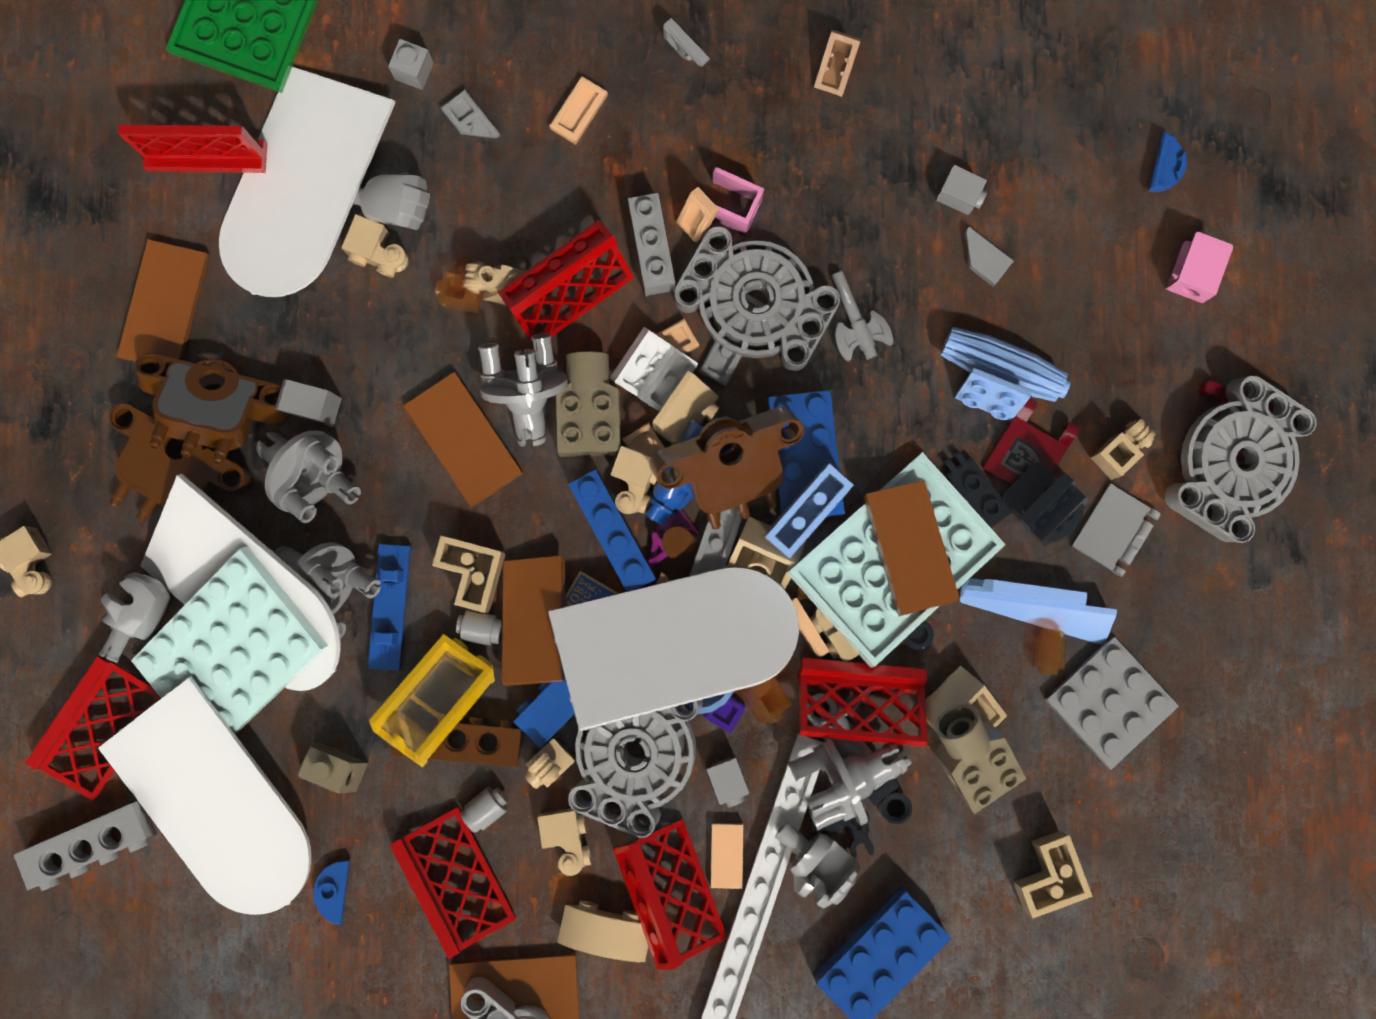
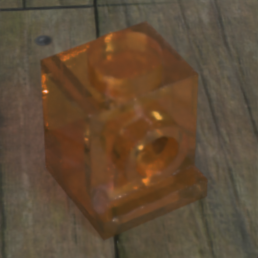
M444 272L443 280H438L435 289V297L439 298V304L442 307L472 312V314L478 315L483 291H480L479 294L472 293V291L463 286L466 279L465 275ZM463 290L465 292L462 299H455L457 291Z
M775 677L761 684L737 691V694L744 699L758 723L773 724L785 716L784 710L792 705ZM762 696L765 698V704L760 699Z

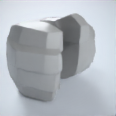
M408 172L383 174L370 179L365 188H359L352 205L361 206L365 218L371 221L418 230L421 223L424 222L430 193L427 191L426 180L420 176L411 175Z
M136 572L126 575L125 580L119 584L128 593L132 594L134 600L130 605L122 602L110 593L103 595L101 601L107 611L101 618V621L109 625L112 631L102 650L98 653L100 656L118 663L119 657L130 638L136 637L145 640L158 628L165 615L171 596L165 586L155 578Z
M788 821L775 835L776 839L780 840L796 854L795 860L790 866L794 879V891L801 897H806L812 891L814 901L823 909L831 904H839L855 884L856 876L861 868L856 858L833 839L821 832L812 839H806Z

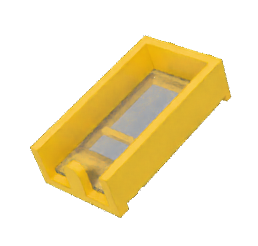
M444 634L369 720L374 733L422 768L428 762L427 759L487 687L495 681L493 665L481 655L474 656L468 652V647L457 638L451 640Z

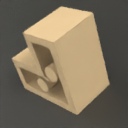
M440 536L432 566L462 574L454 605L483 613H490L506 554L501 551Z
M1058 831L1031 841L1042 871L1013 882L1023 910L1033 919L1093 897L1070 835Z

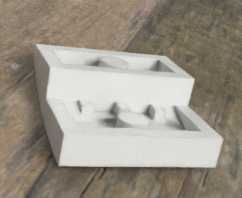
M643 327L610 379L660 411L687 371L692 373L698 363Z

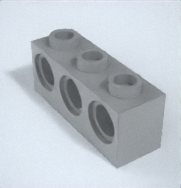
M654 193L628 198L645 296L675 291V279L659 194Z

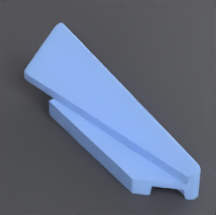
M969 578L961 586L960 590L961 603L1100 645L1106 642L1117 614V609L1087 606L1086 592Z

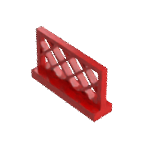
M118 125L117 134L143 156L142 167L147 172L266 173L268 144L264 139H253L242 126Z
M599 219L497 292L532 344L531 337L534 335L537 322L547 323L545 329L540 333L551 334V337H553L634 279L631 270L617 247L618 243L614 236ZM610 250L606 261L597 260V258ZM585 268L581 279L572 278L573 275ZM594 268H603L600 279H590ZM612 269H621L623 271L614 280H608ZM560 285L556 297L546 296ZM568 286H578L575 297H565ZM587 287H596L593 295L583 298ZM535 304L531 315L520 314L524 310L529 308L531 305ZM543 304H553L550 315H540ZM562 305H572L568 313L559 315Z
M99 655L24 764L34 770L39 768L90 800L95 801L115 770L109 762L101 763L98 746L103 745L109 739L96 741L93 724L110 721L114 736L118 733L115 719L133 716L134 721L138 714H142L149 709L137 710L133 693L145 690L156 697L151 706L161 698L148 682L117 663ZM113 671L124 677L127 690L110 694L107 680ZM131 682L137 685L139 688L132 689ZM103 687L104 695L97 696ZM128 694L131 712L114 715L111 698ZM105 699L109 716L92 720L89 709L93 701ZM85 714L86 721L79 723V721ZM87 726L91 743L74 746L71 733L77 727ZM67 741L68 748L61 749ZM92 747L95 764L79 768L75 751ZM69 752L73 769L61 772L50 764L56 755ZM110 766L104 774L102 767ZM97 769L99 783L94 790L82 784L80 772ZM74 774L75 779L71 778L68 775Z
M802 658L797 671V684H799V735L925 747L928 743L924 687L927 682V670L876 665L871 668L868 664ZM807 685L819 686L826 694L818 701H815L807 693ZM841 688L850 689L857 697L847 704L836 692ZM872 691H878L888 700L878 707L867 695ZM902 694L916 695L917 705L910 710L898 698ZM829 698L842 709L833 717L821 706ZM860 701L873 711L865 720L852 709ZM891 704L904 714L896 723L884 712ZM814 710L826 721L821 727L807 726V716ZM844 714H847L858 726L853 730L844 729L837 720ZM878 716L889 729L884 733L876 732L868 723ZM909 719L918 728V736L907 735L899 726Z
M458 807L389 844L448 959L516 920L471 831L462 820ZM453 816L456 817L461 826L457 840L439 835L443 822ZM438 825L436 834L427 832ZM463 832L470 844L461 841ZM421 834L434 837L429 856L417 853L410 840ZM438 839L456 844L450 862L432 857ZM459 845L473 849L475 859L472 868L454 863ZM419 857H420V858L427 859V863H426L425 869H424V867H423V865H422V863H421ZM431 861L449 866L443 884L430 880L427 872ZM477 861H479L484 872L475 869ZM452 867L470 872L465 890L447 885ZM474 873L488 878L490 885L486 896L469 891ZM434 886L442 888L440 896H438ZM445 889L463 894L458 912L444 907L442 899ZM492 889H494L498 899L490 897ZM467 895L485 900L480 918L462 913ZM489 901L502 905L507 914L505 918L496 923L483 919ZM448 914L457 916L454 925ZM460 917L478 922L475 934L464 941L461 940L457 932ZM482 923L490 925L489 927L480 931Z
M683 819L667 824L653 831L647 837H639L629 843L613 848L657 970L675 969L683 965V961L728 938ZM675 829L680 838L677 850L666 845L670 831ZM649 842L657 846L652 862L645 859L640 845ZM664 850L675 855L670 871L659 866ZM682 859L689 862L691 867L688 880L677 875ZM657 871L668 876L664 892L657 890L653 882ZM675 880L686 885L682 901L670 896ZM693 889L700 892L703 899L700 909L688 905ZM668 901L679 906L675 923L668 920L665 914ZM686 910L697 915L693 931L681 926ZM704 919L712 923L716 934L708 939L700 935ZM679 932L691 937L687 950L680 953L676 943Z

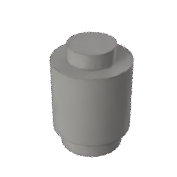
M466 610L465 615H459L456 633L461 634V641L491 646L492 643H500L503 631L502 619H497V616L471 610Z
M488 786L464 806L465 810L460 815L467 827L477 833L480 829L485 830L505 814L508 811L506 804L509 801L498 787L493 789Z

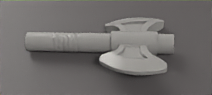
M843 271L837 272L832 275V279L850 319V326L852 328H847L841 322L837 324L835 331L837 348L846 361L851 360L853 350L857 346L863 351L866 360L876 357L878 354L873 340L881 341L888 346L893 344L890 326L875 311L869 313V323L866 324L865 319H862Z

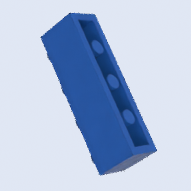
M596 469L568 484L625 590L629 592L641 589L655 582L656 579Z
M566 678L564 682L542 683L538 688L541 694L534 701L528 698L516 710L519 716L515 719L514 723L539 748L543 747L575 714L573 705L570 702L571 697Z

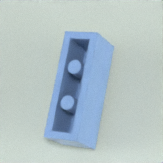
M825 464L766 531L763 537L786 557L790 558L852 488L853 484L832 465Z

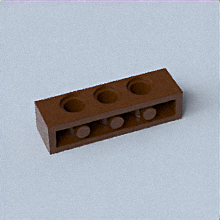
M404 712L406 717L421 728L430 727L434 730L439 724L437 718H423V712ZM467 717L466 722L459 721L428 759L518 767L521 762L524 732L519 727H516L517 725L512 720H498V725L485 724L486 718ZM456 729L463 731L466 735V742L463 747L455 746L451 741V734ZM485 733H493L497 737L498 743L495 749L489 750L483 746L482 737ZM392 746L391 756L407 757Z

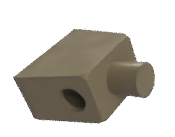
M313 740L300 768L298 777L336 793L357 792L369 762Z

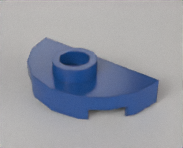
M1165 131L1160 135L1147 192H1162L1170 189L1183 177L1187 168L1186 152H1183L1182 146L1176 141L1177 138Z
M351 860L337 861L326 867L317 877L313 889L314 903L319 913L329 922L339 925L343 923Z

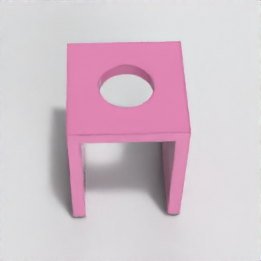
M715 167L713 183L751 199L753 203L746 218L717 206L719 211L714 221L746 235L762 202L764 188Z
M1196 232L1191 242H1183L1166 290L1200 303H1204L1214 297L1224 275L1233 245L1201 232Z

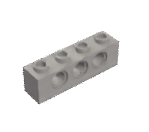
M134 802L16 853L14 858L27 891L39 886L42 892L60 884L59 877L69 873L72 879L90 871L88 865L93 862L99 861L101 866L118 859V851L128 848L131 853L148 846L147 839L157 835L150 816L139 802ZM114 827L118 828L121 832L120 842H116L112 837V829ZM84 840H87L92 846L90 855L83 851L82 845ZM55 853L59 854L62 858V866L60 868L54 864L53 857Z

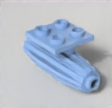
M952 327L941 351V356L970 373L956 393L955 399L962 401L964 405L970 408H979L987 411L993 417L1000 420L1012 421L1030 397L1053 402L1058 397L1064 398L1071 384V381L1066 380L1068 376L1066 372L1042 357L991 335Z

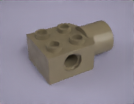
M602 352L567 354L566 375L568 386L564 391L556 394L557 453L560 457L618 455L621 448L620 394L618 388L609 384V355Z
M956 705L948 708L938 717L935 729L942 742L934 754L956 793L974 814L1026 780L1005 737L987 718H980L974 707L970 705Z

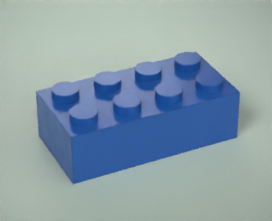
M830 390L768 397L766 402L767 411L781 406L788 407L804 426V434L799 442L778 450L783 469V480L777 489L779 516L825 464L832 465L840 472ZM786 423L782 429L786 428L789 423ZM843 498L825 519L841 517L845 514Z
M900 886L813 975L816 985L850 1019H874L952 938Z

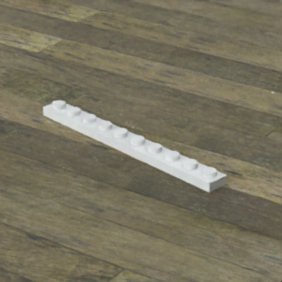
M798 733L788 762L812 753L813 748L822 745L823 742L807 736H801ZM787 763L700 1019L736 1018L792 853L788 847L775 838V835L787 821L799 832L808 806L805 798L811 797L819 771L795 781Z

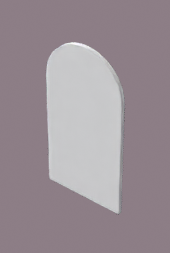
M292 67L283 92H278L258 138L264 139L268 144L266 173H243L220 230L219 251L222 263L229 276L239 286L251 292L252 295L281 297L300 291L320 275L327 265L395 105L394 100Z
M183 474L177 475L141 567L152 577L159 580L169 592L185 605L240 548L248 546L328 645L285 688L304 691L324 683L335 672L340 657L338 627L332 611L324 598L311 584Z
M735 567L718 569L548 611L555 637L554 642L557 644L571 697L570 702L573 705L579 731L761 684L776 676L787 665L795 651L799 636L798 612L786 591L773 579L760 572Z
M192 677L187 678L171 692L166 693L162 699L125 728H121L116 735L98 748L203 888L221 905L244 914H266L289 905L302 890L311 868V847L302 823Z

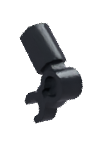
M866 810L868 823L862 826L858 824L854 817L847 821L842 819L817 831L810 813L808 814L812 835H816L819 832L843 831V827L847 826L848 834L853 837L849 845L851 855L857 857L856 848L861 843L866 844L869 855L874 853V845L867 838V833L870 832V817Z

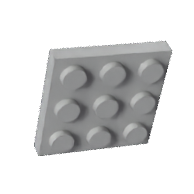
M1115 637L1108 639L1044 699L1110 770L1179 707Z

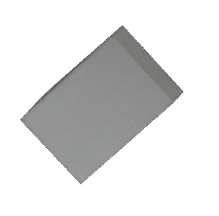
M284 379L275 409L333 428L342 398L325 389Z

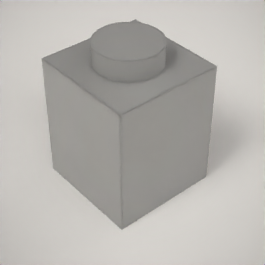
M399 39L388 67L395 80L423 90L434 62L428 49Z
M953 165L936 200L969 215L974 207L980 209L987 195V192L983 190L987 180Z
M735 756L706 766L720 805L726 803L727 807H732L745 801L744 796L748 795L749 791Z

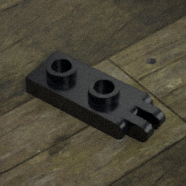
M955 450L952 456L958 463L956 466L948 457L942 460L943 465L948 470L944 474L946 479L990 528L1012 513L1011 509L970 456L964 458L958 450Z

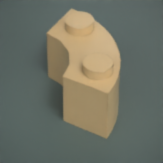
M579 901V905H565L557 943L601 957L631 962H645L648 943L636 912L625 910L623 915L597 909V904L588 901Z

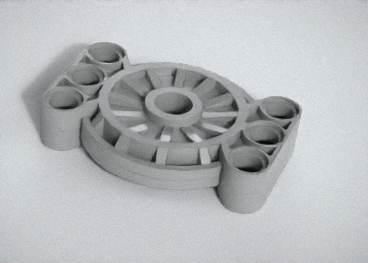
M720 226L713 227L706 233L675 288V304L677 308L685 313H692L700 309V316L706 330L722 347L742 357L751 358L769 357L780 353L783 366L790 371H799L806 366L840 303V295L835 288L821 286L814 290L813 281L805 265L785 247L772 242L757 240L741 242L732 246L730 232ZM715 238H720L725 241L726 246L723 249L716 250L711 247L710 242ZM700 264H705L712 271L707 276H700L695 272V268ZM796 268L800 271L804 280L801 279L799 272L796 270ZM685 290H690L696 294L697 298L693 302L687 303L681 300L680 294ZM752 291L762 292L768 300V305L754 308L752 311L748 308L749 304L745 299V295ZM821 296H826L831 299L833 306L829 309L821 308L817 303V299ZM708 318L713 319L716 328L719 330L718 333L711 326ZM808 322L814 323L818 328V333L807 335L803 331L802 325ZM726 337L733 343L742 345V347L740 348L727 342L724 338ZM747 348H752V349L766 348L767 350L755 351V350H747ZM791 349H799L803 353L804 359L800 362H793L787 356V352Z
M1247 376L1231 380L1226 387L1228 402L1208 409L1196 419L1188 430L1182 447L1181 465L1186 483H1173L1165 492L1166 504L1171 509L1224 542L1245 543L1251 540L1255 533V524L1252 517H1258L1272 511L1285 500L1298 476L1300 460L1295 437L1312 434L1317 425L1316 417L1309 409L1257 376ZM1244 385L1248 388L1247 397L1243 393ZM1269 401H1271L1273 405L1272 413H1270L1268 409ZM1221 411L1220 415L1213 417L1215 414ZM1294 418H1296L1298 422L1297 429H1295L1293 425ZM1242 448H1244L1242 450L1245 457L1244 464L1249 466L1248 469H1240L1236 463L1237 453ZM1184 489L1188 494V498L1185 504L1181 499V494ZM1209 506L1213 510V514L1210 519L1207 517V508ZM1234 522L1237 524L1238 529L1235 535L1232 532Z
M703 699L693 702V710H685L681 705L590 728L586 738H584L586 730L579 731L578 729L575 743L576 761L583 779L569 793L568 801L571 808L577 813L635 837L643 838L649 836L660 821L661 814L658 807L672 800L684 788L693 771L696 759V740L689 720L693 719L703 705ZM640 738V745L644 748L645 757L635 758L630 755L627 750V742ZM686 738H687L689 750H688L687 747H686ZM688 762L686 774L682 777L680 771L684 763ZM670 786L676 787L672 792L663 796V793ZM580 790L588 791L592 796V801L584 800L580 796ZM612 801L619 804L621 812H613L609 808L608 802ZM637 814L647 815L651 824H642L638 820Z

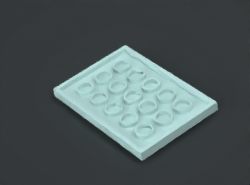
M922 452L880 490L925 480L958 590L1006 544ZM866 504L861 506L787 573L871 668L875 667L938 608L934 607L898 617Z
M245 546L240 548L131 661L161 699L166 693L171 692L187 678L192 677L234 734H236L321 654L328 645L249 547Z

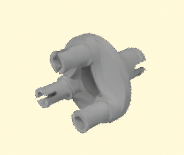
M547 333L533 335L531 337L533 349H524L525 355L522 354L521 350L514 353L517 370L514 371L501 369L498 343H484L478 346L483 370L480 373L481 397L488 402L505 404L513 415L514 428L517 435L516 440L523 447L526 445V440L531 439V435L533 446L541 445L546 441L547 434L545 433L543 407L549 397L559 394L568 386L567 375L558 370L557 360H554L551 343L552 337L551 334Z
M307 431L287 440L279 433L268 432L266 433L267 437L275 442V444L268 447L263 442L258 441L256 446L258 455L270 464L265 477L267 497L279 509L292 513L302 523H308L315 517L317 509L314 505L324 498L327 493L336 494L348 505L355 503L359 499L351 491L361 495L360 488L348 481L344 473L340 471L342 466V450L340 445L327 433Z
M338 543L320 544L304 555L295 551L294 548L282 546L274 552L319 592L328 604L332 614H335L344 604L352 588H355L367 598H374L381 589V582L366 574L363 568L356 564L352 552ZM335 619L341 639L346 631V625Z
M829 739L823 742L822 745L813 748L812 753L788 762L795 781L821 769L823 772L826 771L829 777L831 788L805 798L817 831L842 819L847 821L854 817L860 826L868 823L861 800L869 797L876 786L907 771L903 758L888 765L884 764L899 757V749L896 744L889 745V747L879 749L863 757L850 755L842 759L835 745Z

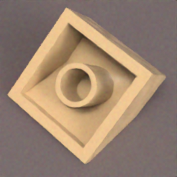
M687 371L652 422L653 430L674 445L680 443L691 418L700 424H703L705 420L708 422L712 421L720 409L716 405L719 396L693 373Z
M749 517L726 568H745L760 572L773 579L785 590L791 578L787 573L798 564L806 541L788 558L763 537L771 526Z
M962 666L950 674L945 682L925 699L926 722L935 732V724L938 717L945 710L956 705H970L974 707L980 718H987L995 728L1007 717L985 685Z

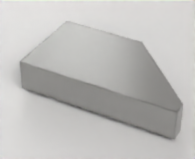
M672 18L664 24V39L682 58L689 61L693 60L701 67L710 60Z
M465 89L441 107L442 112L460 134L490 138L500 136L498 130Z
M969 227L965 232L969 269L994 287L1014 261Z

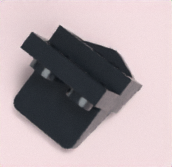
M1040 462L1032 464L1003 494L1005 503L1019 516L1025 529L1044 548L1051 543L1073 536L1079 526L1084 509L1089 505L1087 497L1077 489L1075 481L1064 472L1058 478Z

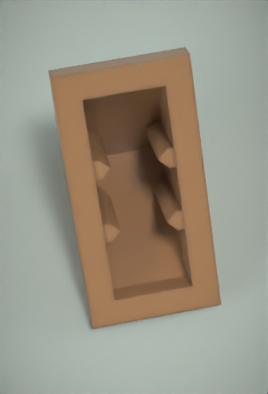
M835 30L831 31L814 88L843 96L861 39Z

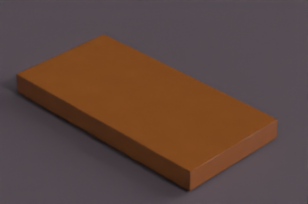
M147 239L117 353L118 358L136 362L141 355L154 353L183 360L210 257L208 253Z
M455 372L403 405L471 508L523 475Z
M925 480L865 494L863 497L898 617L959 601V594Z
M563 556L503 561V685L565 681L557 644L554 642L555 637L548 611L565 608V558Z
M576 953L450 962L449 964L452 1019H471L461 1008V998L466 984L475 977H483L489 980L516 1002V1008L524 1005L536 1006L544 1010L551 1019H580ZM479 993L470 994V997L475 1001L484 1000V997Z

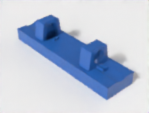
M379 544L376 579L381 582V589L374 597L368 668L399 671L402 667L412 551L410 546ZM384 581H390V582H396V583H384Z

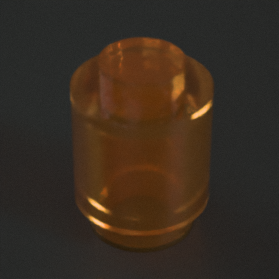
M1039 629L1038 636L1035 637L1033 667L1039 668V674L1058 675V670L1065 669L1067 640L1064 639V631Z

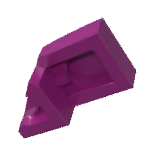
M683 508L676 512L675 517L671 515L664 526L661 524L656 526L652 534L653 542L648 562L650 568L668 557L662 546L663 535L668 529L678 525H688L697 534H700Z

